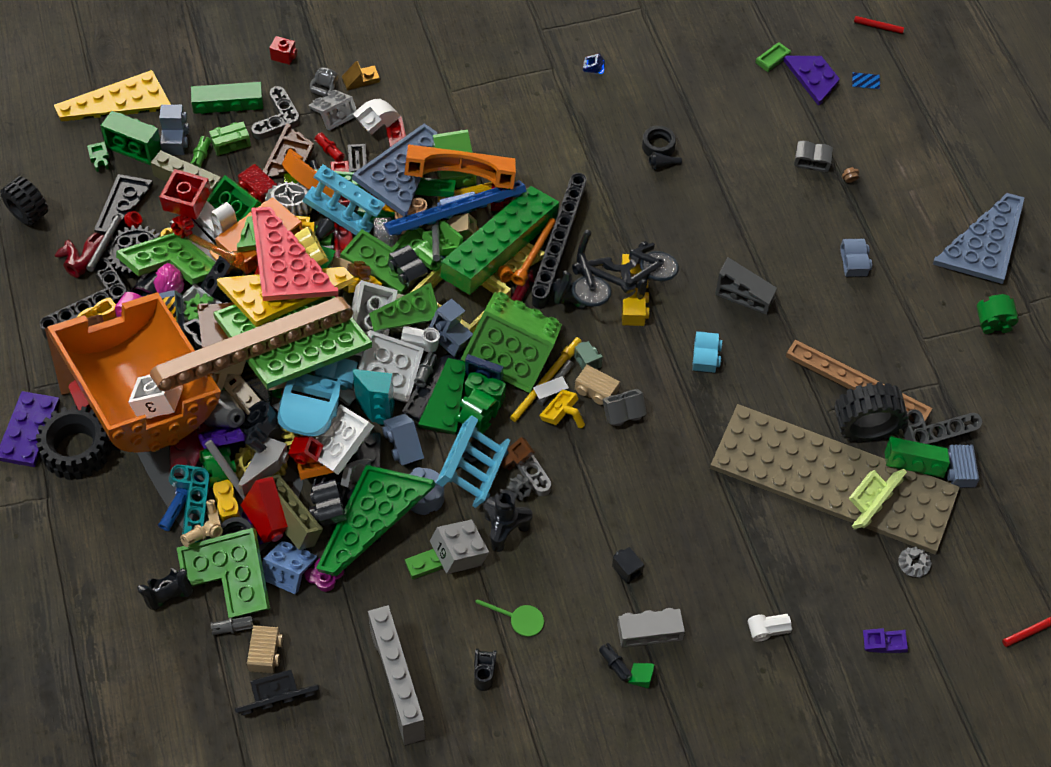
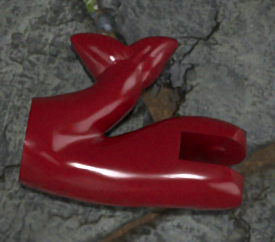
M93 233L88 237L80 257L75 245L68 239L65 241L64 246L58 249L55 257H67L64 262L65 270L71 276L78 278L88 271L86 267L104 235Z

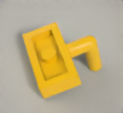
M563 389L539 415L542 421L557 425L567 413L573 416L578 428L585 426L579 410L572 407L579 399L577 394Z

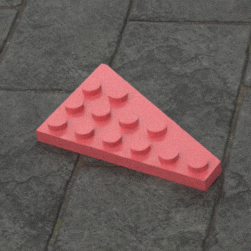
M271 207L251 208L262 300L272 301L338 296V287L335 288L330 282L328 275L322 271V268L313 258H310L303 245L299 244L298 239L293 233L285 228L282 224L283 221L275 215Z

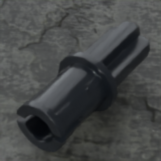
M610 643L602 645L599 652L608 662V667L613 669L622 681H627L631 678L632 673L623 663V658L618 656Z

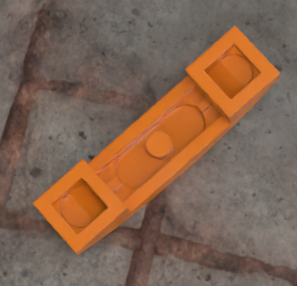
M289 149L282 163L285 170L307 189L310 190L312 186L316 188L319 181L313 177L317 171L303 161L304 158L298 153ZM325 185L322 192L332 198L335 191Z

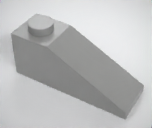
M267 437L263 442L267 448L261 453H255L238 484L241 495H246L256 480L272 476L280 470L283 463L285 464L288 461L289 455L286 443Z

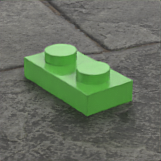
M434 549L405 559V564L412 580L443 569Z

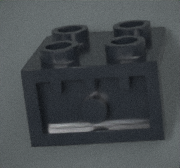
M370 433L361 443L357 452L352 455V462L368 458L371 459L370 466L380 468L381 433Z

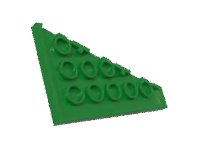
M366 465L345 507L347 520L338 522L316 567L318 572L332 576L340 574L435 487V481Z

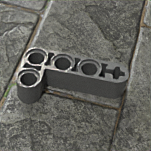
M914 409L907 411L908 418L909 415L913 416L914 423L912 424L908 419V424H905V428L902 431L905 440L917 442L915 434H918L920 437L919 443L930 444L977 430L982 425V419L977 413H969L926 426L922 413ZM971 421L972 424L964 426L963 422ZM951 423H952V424L954 425V427H955V431H954V432L950 429V424H951ZM933 428L937 431V437L932 433Z

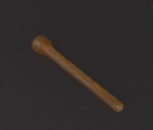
M189 235L190 241L226 258L232 266L240 267L243 265L245 258L242 253L238 251L229 252L199 236Z

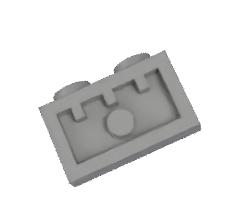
M337 90L330 91L328 96L317 98L308 105L310 109L321 113L327 130H331L355 118L353 113L357 110L352 96Z

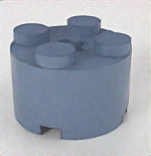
M420 467L415 468L410 473V475L432 479L435 483L439 477V473ZM436 483L435 487L410 510L420 515H427L429 512L439 510L444 503V486L441 487Z

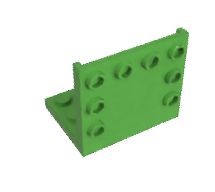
M494 292L461 360L465 361L467 354L504 366V381L530 393L555 344L562 324L554 317L548 318L542 315L541 311L526 307L519 300L514 301L503 292Z

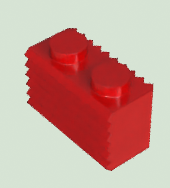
M253 164L238 175V184L261 203L265 202L268 189H272L273 185L277 186L276 182L256 164Z

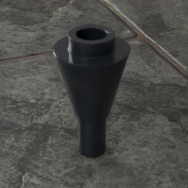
M652 152V155L649 156V165L652 166V169L682 163L681 157H670L657 152Z
M322 218L315 231L318 241H322L336 230L335 224L328 218Z

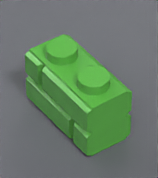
M235 122L229 126L217 127L209 131L211 143L217 156L251 146L250 137L244 122Z

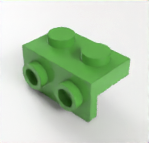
M440 221V255L448 256L463 243V236L445 221ZM432 231L423 232L422 239L427 240L432 247Z

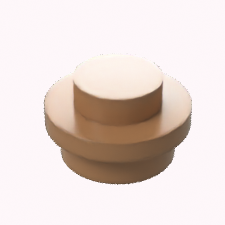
M853 167L844 170L842 179L846 183L856 181L859 178V170Z

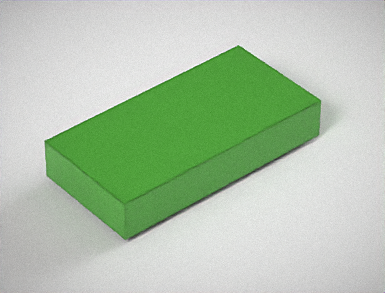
M778 42L756 58L755 63L769 72L781 63L785 56H790L791 51Z

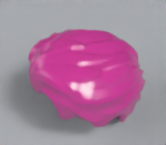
M170 263L164 264L156 272L157 277L154 280L158 293L173 290L181 293L183 291L184 282L179 269Z

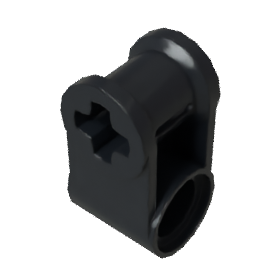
M477 648L475 650L474 685L480 691H487L492 687L497 650H493V652L480 651ZM487 676L488 679L482 680L479 677Z

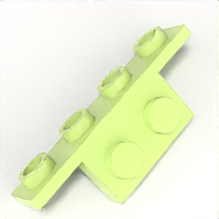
M905 469L894 472L887 482L875 470L868 473L849 497V500L861 512V515L852 525L854 529L865 528L871 523V517L882 509V503L893 495V489L903 482V476L907 473Z

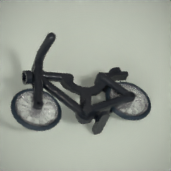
M585 230L578 248L577 263L572 265L574 274H582L583 277L574 282L572 294L583 305L591 307L601 306L608 302L611 297V288L606 282L609 281L621 286L625 293L633 292L637 288L636 296L638 299H642L645 295L647 280H671L677 275L679 265L676 259L668 253L661 251L649 252L654 250L655 244L653 242L648 244L647 241L641 242L638 248L630 250V261L626 264H614L611 257L588 261L585 250L591 237V231ZM639 264L642 271L631 277L630 270ZM603 266L606 270L621 272L622 279L595 267Z

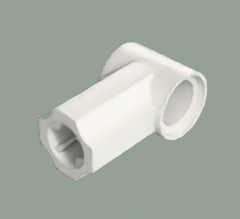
M404 326L401 341L422 347L426 352H434L438 348L440 334L434 328L422 330Z
M788 614L771 617L755 615L748 619L752 639L756 642L764 641L773 635L791 633L792 631L791 619Z

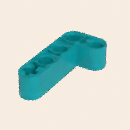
M176 465L171 469L169 475V483L173 487L187 489L182 535L194 529L196 525L201 527L204 525L209 473L202 467ZM181 473L184 478L178 480L173 474ZM200 475L204 481L197 482L194 476ZM197 494L202 500L196 502L191 496ZM196 514L199 520L192 521L189 515Z

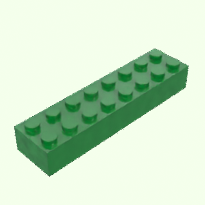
M532 186L526 189L527 192L521 193L520 196L515 198L441 261L440 278L470 295L498 271L501 266L506 264L544 230L549 219H557L560 202Z

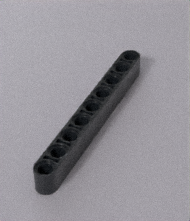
M575 173L570 178L532 289V305L535 308L542 309L548 305L553 290L552 283L556 281L586 192L587 178L582 173Z

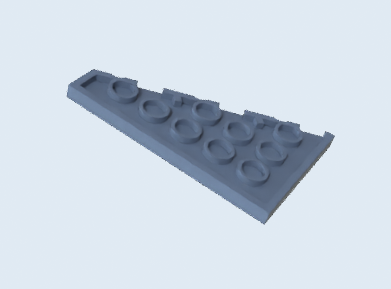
M426 124L421 125L353 173L352 180L400 215L406 217L421 177L404 175L408 144L433 147V135H436L437 132Z

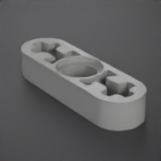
M534 455L526 460V464L525 462L522 465L516 463L523 476L530 479L528 484L533 486L532 490L536 495L546 496L550 493L551 481ZM533 467L538 472L530 475L527 473V469ZM538 479L542 485H546L544 489L539 487Z

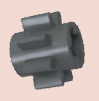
M517 474V478H510L507 488L513 492L515 498L523 500V497L530 496L533 486L528 484L530 482L529 478L526 476L523 478V476Z

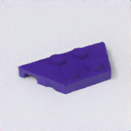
M822 56L784 57L785 64L817 105H820L822 100L839 83V77Z
M239 427L213 428L198 435L200 444L204 449L207 448L205 443L209 440H212L217 448L220 445L245 440L243 432Z

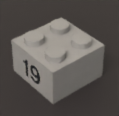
M472 520L437 527L430 539V543L446 574L482 566L489 553Z

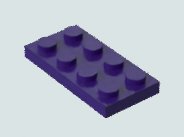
M21 391L0 444V461L30 467L36 466L40 455L36 444V434H39L38 427L39 425L45 426L43 420L46 417L51 419V413L53 411L57 412L60 404L58 397Z

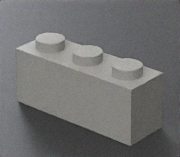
M666 608L663 611L657 612L648 610L641 614L625 613L618 617L617 626L621 648L683 640L685 631L680 609Z

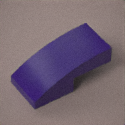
M884 628L863 630L865 651L877 653L908 652L905 630L884 632Z

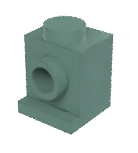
M589 341L581 342L575 346L574 357L582 370L586 365L595 369L602 367L603 356L601 354L598 355L597 349L592 347Z

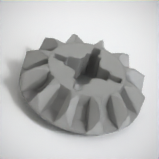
M917 546L914 548L907 547L906 550L901 552L898 560L901 570L912 577L924 576L929 572L932 564L930 555H927L924 549H918ZM919 557L918 563L911 566L912 559Z

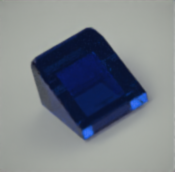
M600 53L585 57L584 72L604 73L605 60Z

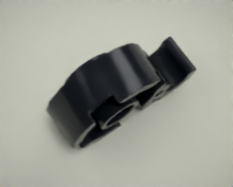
M263 400L255 403L248 409L250 413L245 418L244 423L239 426L240 430L247 435L245 443L256 453H261L267 448L263 442L278 423V410L269 402L265 403Z

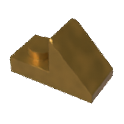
M358 61L342 75L347 91L380 82L375 66L361 69Z

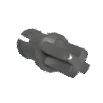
M433 352L426 354L423 363L419 365V372L414 379L415 384L419 387H424L429 375L433 373V366L437 359V355L433 354Z
M251 616L236 619L230 617L229 620L211 622L212 635L229 632L234 634L235 631L251 629L254 625L253 618Z

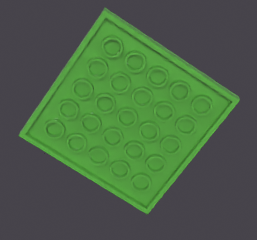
M322 297L298 309H295L287 314H284L276 319H273L267 323L273 322L280 318L286 317L288 315L294 314L296 312H299L301 310L307 309L309 307L315 306L317 304L323 303L336 297ZM235 304L214 312L215 320L229 338L257 328ZM351 317L346 322L250 358L246 362L266 389H269L372 348V341Z

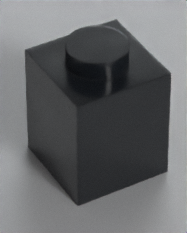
M628 547L614 554L612 567L624 582L628 584L643 574L644 564L634 551Z

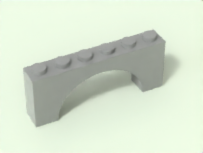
M389 605L368 611L371 636L385 669L404 745L424 740V719Z

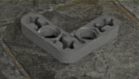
M276 86L270 90V99L279 114L252 125V136L255 139L261 140L281 133L286 123L290 124L292 128L299 125V113L282 87ZM282 105L289 106L287 109L280 108ZM273 123H280L278 127L271 126Z

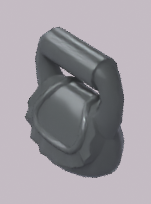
M319 68L310 83L311 93L323 97L328 96V93L334 90L335 84L339 79L338 73L329 68ZM317 83L318 85L325 86L329 88V91L315 87L314 85Z

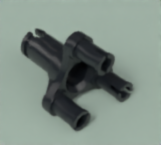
M501 490L500 496L496 494L495 498L489 497L483 503L485 519L491 522L492 525L490 532L492 549L495 551L497 548V552L503 551L504 542L513 529L518 527L520 531L526 532L530 529V522L532 521V511L527 507H515V495L510 490Z

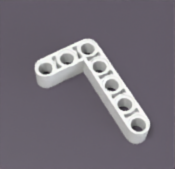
M206 201L197 220L194 219L214 240L219 234L225 232L237 222L236 213L227 202L215 209Z

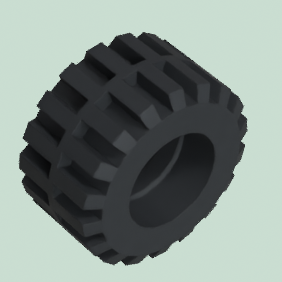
M18 176L0 190L2 200L8 210L16 219L27 226L34 224L49 211L46 200L34 184L22 176Z

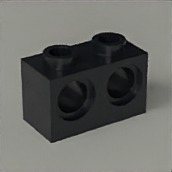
M219 256L200 288L211 297L225 303L228 296L217 285V279L242 276L244 271L233 262Z

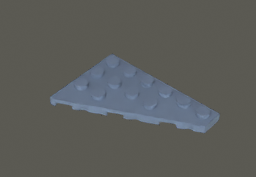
M1006 193L988 212L979 217L975 223L969 226L968 230L960 234L951 245L947 246L940 255L935 257L933 265L1003 284L1024 197Z

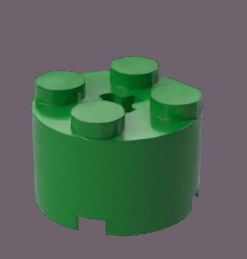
M993 295L989 297L988 301L984 302V300H981L976 306L980 326L984 334H990L999 330L1003 333H1008L1013 330L1012 327L1019 321L1014 298L1010 299L1009 295Z
M474 388L469 397L465 396L460 403L462 410L458 414L456 421L463 424L470 416H474L478 419L475 427L477 431L483 434L491 425L489 423L491 417H496L500 402L487 393Z
M229 445L219 446L218 450L235 473L234 460L230 461L229 458L231 456ZM208 449L201 450L199 452L200 462H203V468L209 473V489H212L216 482L229 480Z

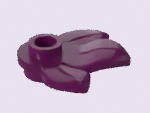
M319 558L315 563V568H308L304 572V577L309 583L316 584L321 591H330L334 588L336 580L343 576L345 569L337 576L320 573L316 569L321 559Z

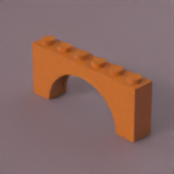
M408 144L404 175L423 177L424 174L434 171H457L488 179L495 187L513 189L516 165L515 158Z

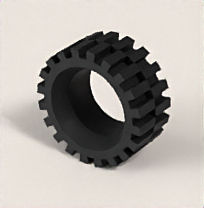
M877 382L876 385L866 383L867 386L862 387L859 385L856 386L855 390L849 389L847 394H841L840 399L835 401L836 405H834L842 437L844 439L847 438L851 442L855 440L856 443H861L862 441L868 443L871 440H876L877 442L881 441L883 437L886 439L890 438L892 433L898 434L899 429L903 430L905 424H908L909 418L902 391L898 389V386H892L891 383L883 385L882 382Z
M77 405L71 406V410L63 407L61 408L62 412L58 414L56 411H53L51 413L52 418L46 417L43 420L45 426L39 425V434H36L37 448L45 467L47 466L48 471L51 473L55 472V475L59 478L64 474L66 480H71L72 476H75L77 480L82 479V474H86L89 477L92 475L91 471L93 469L98 472L101 469L100 463L106 464L108 461L106 455L110 456L111 450L107 433L94 411L91 409L88 412L87 407L84 406L81 407V410H78ZM82 433L93 438L91 447L79 455L66 457L57 452L60 442L69 435Z

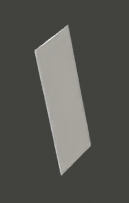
M563 376L533 387L539 399L569 388Z

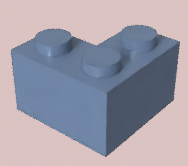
M161 105L159 117L162 128L161 149L170 155H184L185 148H188L186 134L190 132L189 124H186L187 112H184L183 105Z
M450 299L436 310L429 328L439 331V344L455 357L468 346L473 333L460 323L465 310L453 299Z
M402 414L383 421L385 427H382L384 437L388 438V441L393 444L394 449L391 452L395 461L404 465L424 458L414 421L410 417Z

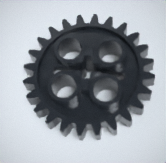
M132 225L131 230L124 227L125 232L118 230L119 235L112 236L113 240H110L109 245L106 247L107 252H105V255L117 274L122 272L124 277L128 273L130 278H132L135 273L116 257V251L133 246L134 239H136V244H140L161 237L160 233L156 234L155 229L150 231L149 226L142 229V226L139 225L138 229H135L134 225Z

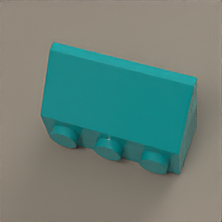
M353 369L356 404L372 422L384 424V420L392 418L395 406L392 373Z

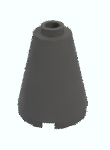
M220 390L218 404L203 423L215 428H237L241 426L245 420L243 410L227 391Z

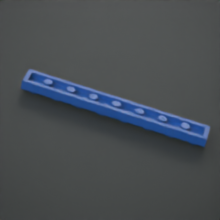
M518 180L514 182L513 189L496 187L383 224L385 231L389 235L395 236L408 229H418L423 224H434L437 222L436 220L442 218L449 219L458 213L464 214L474 208H484L492 202L499 203L508 197H518L521 193L527 191L525 184Z

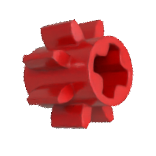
M182 214L172 219L174 223L171 225V229L175 235H180V238H184L193 234L192 229L195 226L191 218L185 217V214Z

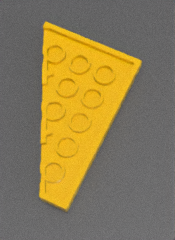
M344 267L322 269L328 275L330 282L335 288L338 287V290L354 283V277ZM259 274L217 279L219 288L256 327L322 298L263 301Z

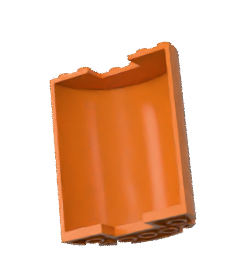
M158 292L122 303L121 317L88 327V319L83 315L48 326L51 340L109 439L117 448L123 451L134 453L156 452L160 448L175 445L182 438L197 429L210 416L218 404L221 391L209 374L183 384V390L175 412L169 415H160L151 419H147L145 414L137 417L128 402L138 377L150 375L151 370L155 366L195 351Z

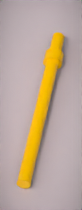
M576 337L569 346L563 349L562 355L536 386L546 383L553 378L567 359L570 360L575 354V346L582 342L581 339ZM534 389L510 416L512 421L516 422L537 397Z

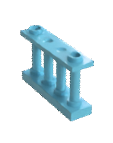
M322 164L313 177L319 181L317 187L312 186L302 202L355 235L361 229L370 233L374 224L370 223L369 220L372 215L378 216L385 203ZM325 185L335 191L332 198L322 192ZM341 195L350 201L348 207L338 202ZM356 205L366 211L363 218L353 212Z
M470 416L462 424L436 483L443 487L448 482H454L476 496L472 505L476 508L481 503H484L485 499L489 498V489L502 459L508 454L507 447L511 440L507 438L500 445L477 431L475 426L478 419ZM473 437L494 450L493 459L471 446L469 439ZM463 452L469 453L488 465L487 473H483L463 460ZM461 467L483 481L480 489L459 477L457 472H455L456 468Z

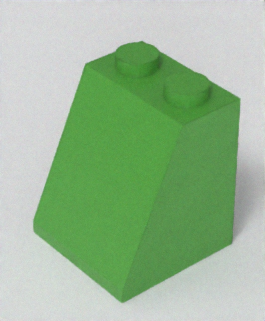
M468 129L433 135V148L472 153ZM437 171L439 179L456 180V188L477 185V175L457 171Z

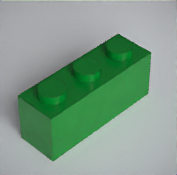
M890 437L885 449L886 466L944 478L950 463L948 448Z

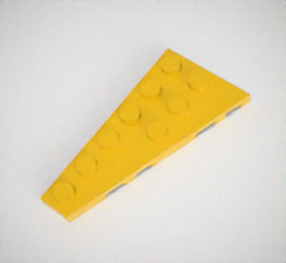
M151 70L55 104L54 107L62 122L81 120L87 116L100 118L101 115L109 114L111 111L124 115L138 114L144 110L156 112V109H160L161 105L171 104Z

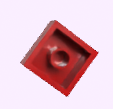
M174 169L159 196L162 209L178 215L185 214V217L197 220L212 192L209 179Z

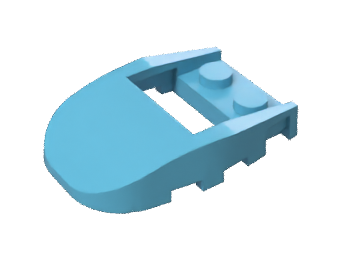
M304 374L287 381L279 403L277 419L280 426L289 432L305 436L324 434L331 426L332 419L337 415L341 379L333 381ZM292 390L318 397L330 399V401L327 402L315 398L294 394L291 392Z

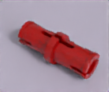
M321 132L315 136V142L323 148L326 154H329L335 161H342L345 154L324 133Z

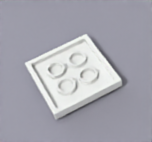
M372 330L368 331L367 336L372 341V348L362 352L358 370L392 373L394 399L407 403L411 396L414 379L417 375L424 348Z
M340 404L337 409V415L332 419L329 429L324 434L315 438L324 445L318 462L339 475L341 470L346 467L352 455L357 452L364 439L370 434L374 425Z

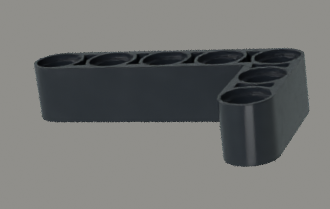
M100 258L94 269L96 278L103 290L51 313L40 320L39 324L45 339H47L45 328H48V326L77 318L83 310L94 307L99 301L106 298H111L117 304L124 293L127 292L108 259Z

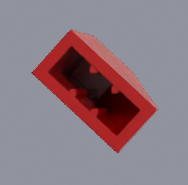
M273 477L256 480L240 506L264 543L276 542L283 537V533L288 527Z

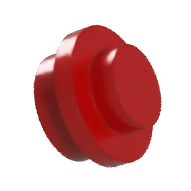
M136 211L128 212L124 217L125 223L130 228L134 225L135 229H138L142 223V217Z

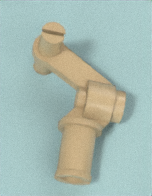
M210 499L206 501L208 508L206 514L209 521L204 526L196 525L193 530L181 535V542L185 547H189L200 539L204 540L206 536L216 538L222 535L223 529L220 524L218 509L215 507V500Z

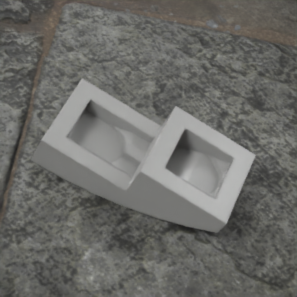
M371 459L356 460L347 464L343 470L341 485L349 487L354 481L358 482L365 466H370Z

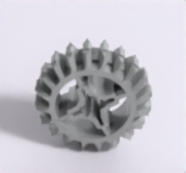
M285 181L284 184L278 183V186L273 185L272 189H268L265 201L272 197L275 198L295 216L307 217L313 209L302 202L309 189L299 182L294 183L292 181L287 183Z

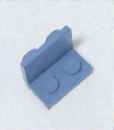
M281 541L263 558L262 566L265 581L296 594L299 591L302 574L316 561L317 556L307 550H298L296 546L289 542Z

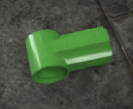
M423 240L411 247L426 267L434 271L440 269L443 258L440 256L439 261L433 260L432 247L427 240Z

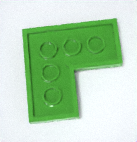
M420 227L415 230L408 229L395 245L390 247L361 229L340 253V258L352 263L354 261L365 262L371 268V276H374L375 279L386 287L398 290L397 294H402L407 289V286L401 284L398 279L399 274L390 269L388 265L389 254L406 245L412 247L423 241L422 235L425 231Z
M174 233L116 251V257L137 276L158 270L164 264L170 263L180 270L182 277L191 285L204 281L215 264L214 260L186 237L180 238V235H175Z
M255 528L196 542L189 547H177L180 569L184 568L187 570V578L191 582L192 587L222 579L229 618L232 617L233 619L270 609Z

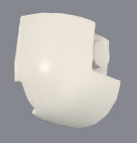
M382 99L370 100L353 113L356 120L371 135L382 125L389 127L401 117L389 103Z

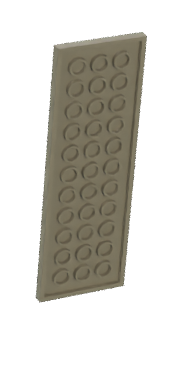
M737 404L710 465L712 470L851 523L858 519L861 512L849 500V497L868 473L875 470L887 482L894 472L902 470L886 466L884 458ZM906 470L907 473L903 476V482L893 489V495L882 503V509L871 517V523L865 528L936 554L959 486L927 474Z

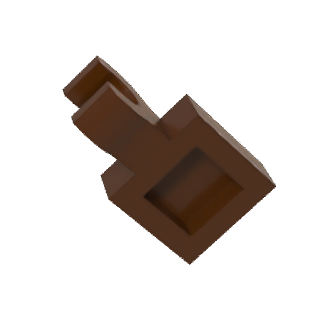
M354 261V263H348L347 271L352 276H359L361 280L370 279L368 276H371V268L365 262Z
M520 437L507 449L510 454L502 459L501 465L504 469L507 467L510 471L515 467L516 463L522 465L535 452L527 440Z

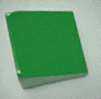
M633 663L632 676L629 678L628 683L649 689L655 664Z

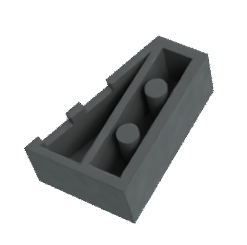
M727 257L719 273L715 295L767 315L775 299L777 287Z

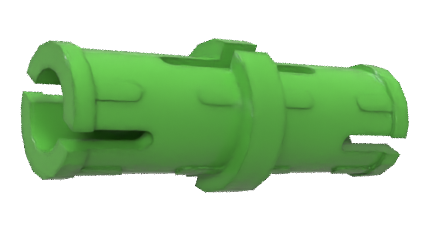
M205 136L200 137L198 146L193 151L194 156L190 163L200 168L203 160L208 155L207 150L211 143V139L208 137L204 141Z

